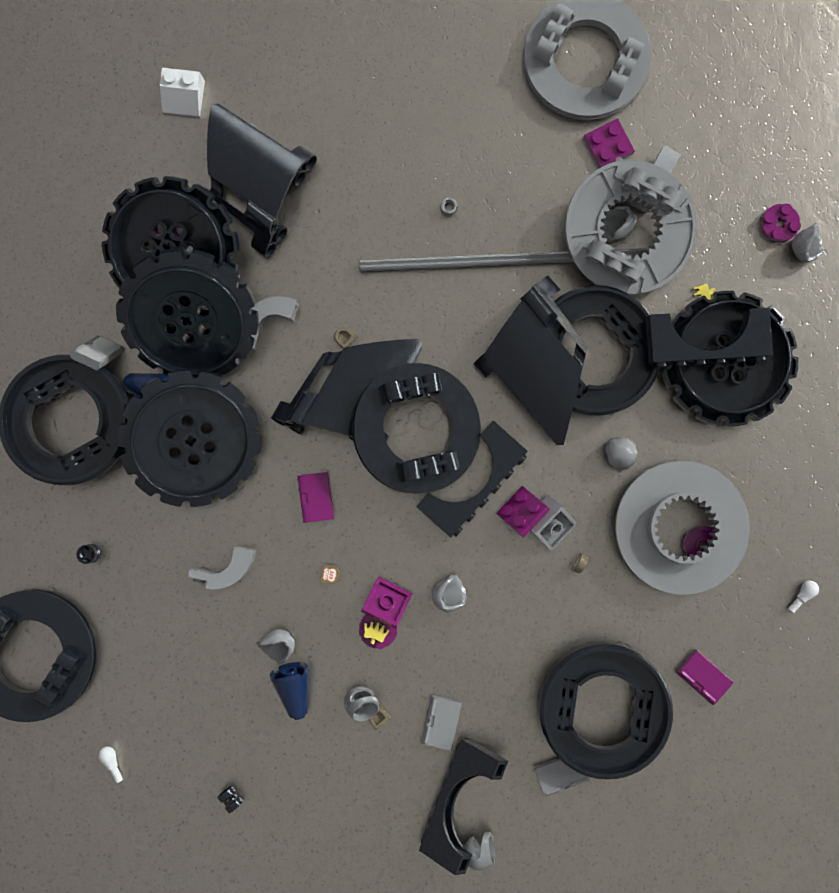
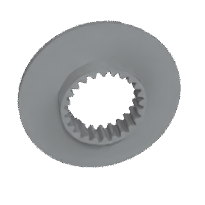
M638 160L612 162L590 174L572 196L565 220L567 246L579 270L596 285L613 287L628 294L649 292L672 280L683 269L690 258L697 234L695 208L682 184L663 168ZM625 200L628 202L634 200L635 204L642 202L641 207L647 206V212L653 213L651 219H656L653 226L657 227V230L654 231L657 237L652 238L653 244L649 245V249L645 250L642 254L633 257L614 250L611 245L605 244L607 239L602 238L604 231L600 230L604 226V223L601 222L606 218L604 214L609 211V208Z
M674 461L652 467L631 483L618 506L615 533L618 548L625 563L638 578L651 587L663 592L690 595L705 592L716 587L736 570L747 549L750 524L743 498L724 475L704 464L690 461ZM679 499L692 500L694 503L700 504V507H706L705 513L711 514L708 520H713L710 527L714 530L709 532L712 539H707L709 545L702 547L703 552L697 551V555L690 554L689 557L669 553L668 549L662 548L663 543L657 542L660 537L655 535L658 528L654 527V525L659 523L656 516H661L659 510H665V504L670 505L672 504L671 501H678Z

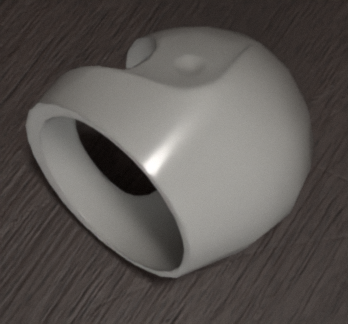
M357 686L346 694L344 707L352 719L362 722L376 715L379 710V701L374 697L373 692L369 688Z
M484 832L481 846L477 843L474 836L466 841L464 848L472 854L468 867L481 871L494 865L495 847L491 832Z

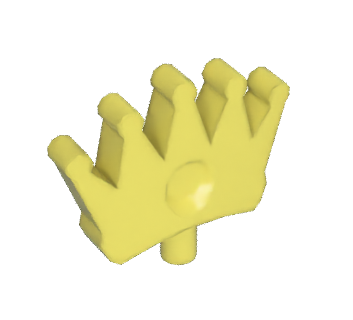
M708 284L693 288V290L698 289L694 296H706L708 300L711 299V294L716 291L714 287L709 289Z
M371 622L369 628L367 623L364 624V637L372 638L371 644L375 643V639L383 642L389 633V630L384 633V625L379 630V622H377L375 628H373V622Z

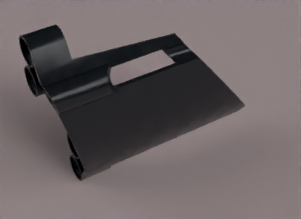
M213 104L210 108L207 132V169L211 179V189L209 191L214 194L213 200L215 202L223 204L231 215L254 232L251 247L268 258L275 252L276 243L282 241L287 234V227L282 225L277 217L291 183L299 186L304 181L306 171L311 170L315 166L317 156L302 146H298L290 151L220 104ZM222 185L247 201L245 213H242L222 199Z
M547 275L520 298V304L501 328L486 352L473 364L485 378L495 371L556 445H564L588 347L551 298L560 291V288ZM554 316L576 342L573 356L549 329L548 321L550 317Z
M420 339L373 342L345 347L339 352L329 351L323 353L291 403L280 401L271 419L280 425L287 426L300 435H303L307 426L347 435L353 441V414L362 392L372 380L383 372L399 365L413 363L422 348ZM334 364L320 391L308 393L307 391L322 365ZM384 432L385 439L387 440L389 436Z

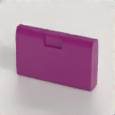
M328 472L297 476L303 523L334 519Z
M696 649L676 671L683 680L712 705H715L733 684V681Z

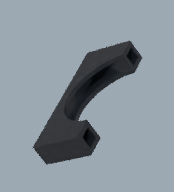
M754 308L743 312V322L737 337L727 347L714 351L697 349L687 344L675 331L670 313L651 314L646 317L649 365L655 364L656 368L667 367L669 363H675V366H686L687 362H694L695 365H705L707 361H714V364L727 363V360H734V363L746 362V359H754V362L766 361L767 357L773 355L770 308Z
M494 420L480 434V437L488 446L492 458V470L485 487L474 497L460 502L444 501L428 492L416 506L450 538L453 535L455 537L459 535L463 530L461 527L465 521L469 523L475 517L476 513L474 511L478 507L482 508L489 501L488 495L491 492L495 494L502 486L500 482L504 478L508 479L514 473L512 468L516 464L521 465L527 458L525 454L528 451Z
M461 739L456 748V755L449 766L448 776L442 784L441 794L435 802L434 812L428 820V827L421 838L419 848L420 852L453 875L465 874L472 854L461 844L454 827L453 811L457 795L462 787L475 777L484 776L491 780H501L508 764V760L468 739Z

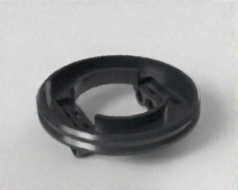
M602 285L576 288L557 298L554 302L571 325L582 318L598 316L630 352L629 364L625 372L616 381L606 385L586 386L580 379L572 412L589 416L609 415L624 410L640 400L653 385L660 369L656 368L655 364L649 365L646 317L651 314L647 308L630 294ZM552 316L549 318L548 327L562 343L566 330Z
M54 355L39 359L25 367L14 377L2 397L0 403V439L12 462L25 474L38 481L54 485H76L91 481L108 471L119 460L120 454L125 450L124 447L118 446V428L120 423L128 421L123 417V411L129 402V398L120 381L105 367L95 370L73 360L70 355ZM78 386L92 397L97 406L99 424L95 435L98 437L64 456L56 455L46 450L36 439L32 427L34 408L40 407L52 401L53 398L68 392L69 389Z
M403 364L383 372L372 380L362 392L353 414V442L364 467L382 484L404 493L434 492L454 483L467 471L473 462L480 442V417L470 392L451 373L430 364ZM428 396L442 407L449 423L447 444L441 453L404 461L392 452L386 442L383 429L386 412L392 403Z
M24 590L0 597V645L13 623L33 620L47 625L56 633L63 651L51 666L53 668L49 671L38 690H26L13 685L0 670V717L16 722H36L59 714L70 707L83 694L94 672L96 644L87 619L74 604L48 591Z
M607 643L593 644L569 653L551 670L541 691L539 718L549 746L565 765L591 778L619 779L641 771L660 754L671 732L673 703L665 679L645 657L624 646ZM598 676L619 677L630 683L634 688L631 719L629 721V737L623 742L612 746L591 744L581 738L573 728L578 685L581 687L588 680Z

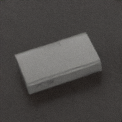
M96 335L88 342L74 349L70 353V357L88 367L99 370L122 353L123 346Z
M431 695L421 741L422 744L452 750L462 705L461 701Z
M558 757L534 766L545 797L590 781L588 776L572 770Z

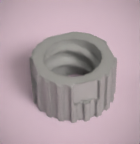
M449 197L442 200L440 208L443 215L452 216L456 213V200ZM445 204H452L453 209L447 211L445 209Z

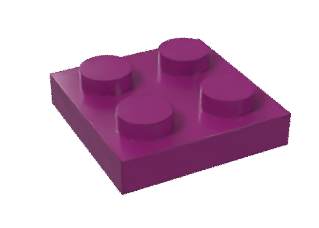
M618 118L583 136L599 168L616 162L615 158L617 157L624 159L635 152Z
M522 486L496 514L524 538L550 509Z
M378 577L361 612L396 629L411 599L412 593Z

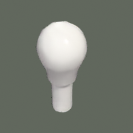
M814 581L804 582L796 600L788 609L795 613L803 603L817 596L819 593L818 584Z
M103 747L98 753V760L111 772L115 782L119 783L123 780V777L117 767L116 752L112 747Z

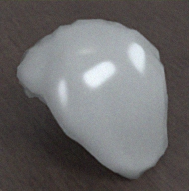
M615 206L604 214L606 218L601 221L604 223V226L600 228V230L604 231L603 238H606L608 241L621 239L629 236L635 229L637 217L629 206Z
M817 223L796 234L792 241L793 252L799 260L812 262L824 253V250L821 248L822 239L818 232Z
M623 437L611 438L605 448L609 464L617 470L628 469L636 462L638 452L635 443L631 439Z
M450 575L441 580L432 591V600L435 606L447 613L454 612L463 607L467 599L466 590L457 575Z
M281 629L269 632L260 641L256 642L257 646L270 659L277 661L278 665L284 663L292 655L295 648L293 637L288 631Z

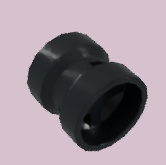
M96 544L82 545L78 548L76 557L83 564L95 563L101 558L102 550Z
M233 785L229 786L217 797L221 803H224L228 813L233 812L245 801L242 796L236 793V788Z

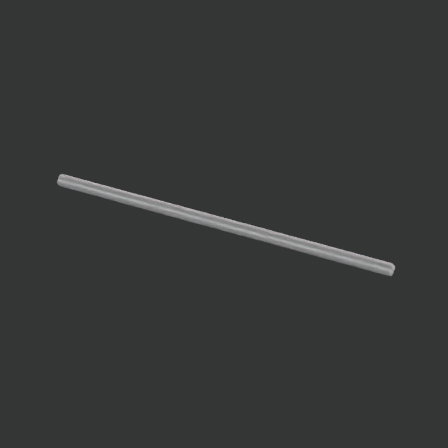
M649 248L617 250L633 257L642 254ZM570 252L360 260L359 270L361 272L574 263Z

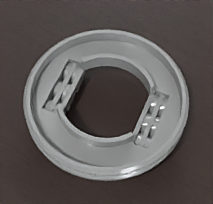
M555 0L545 7L532 23L526 38L523 54L525 74L535 95L556 113L579 120L604 118L627 106L641 89L647 77L651 61L650 41L643 23L635 12L619 0ZM578 26H593L605 31L616 43L619 55L603 85L592 88L575 86L566 81L556 69L553 59L568 29Z

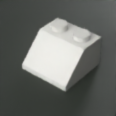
M162 68L160 95L163 114L200 118L205 84L200 72Z

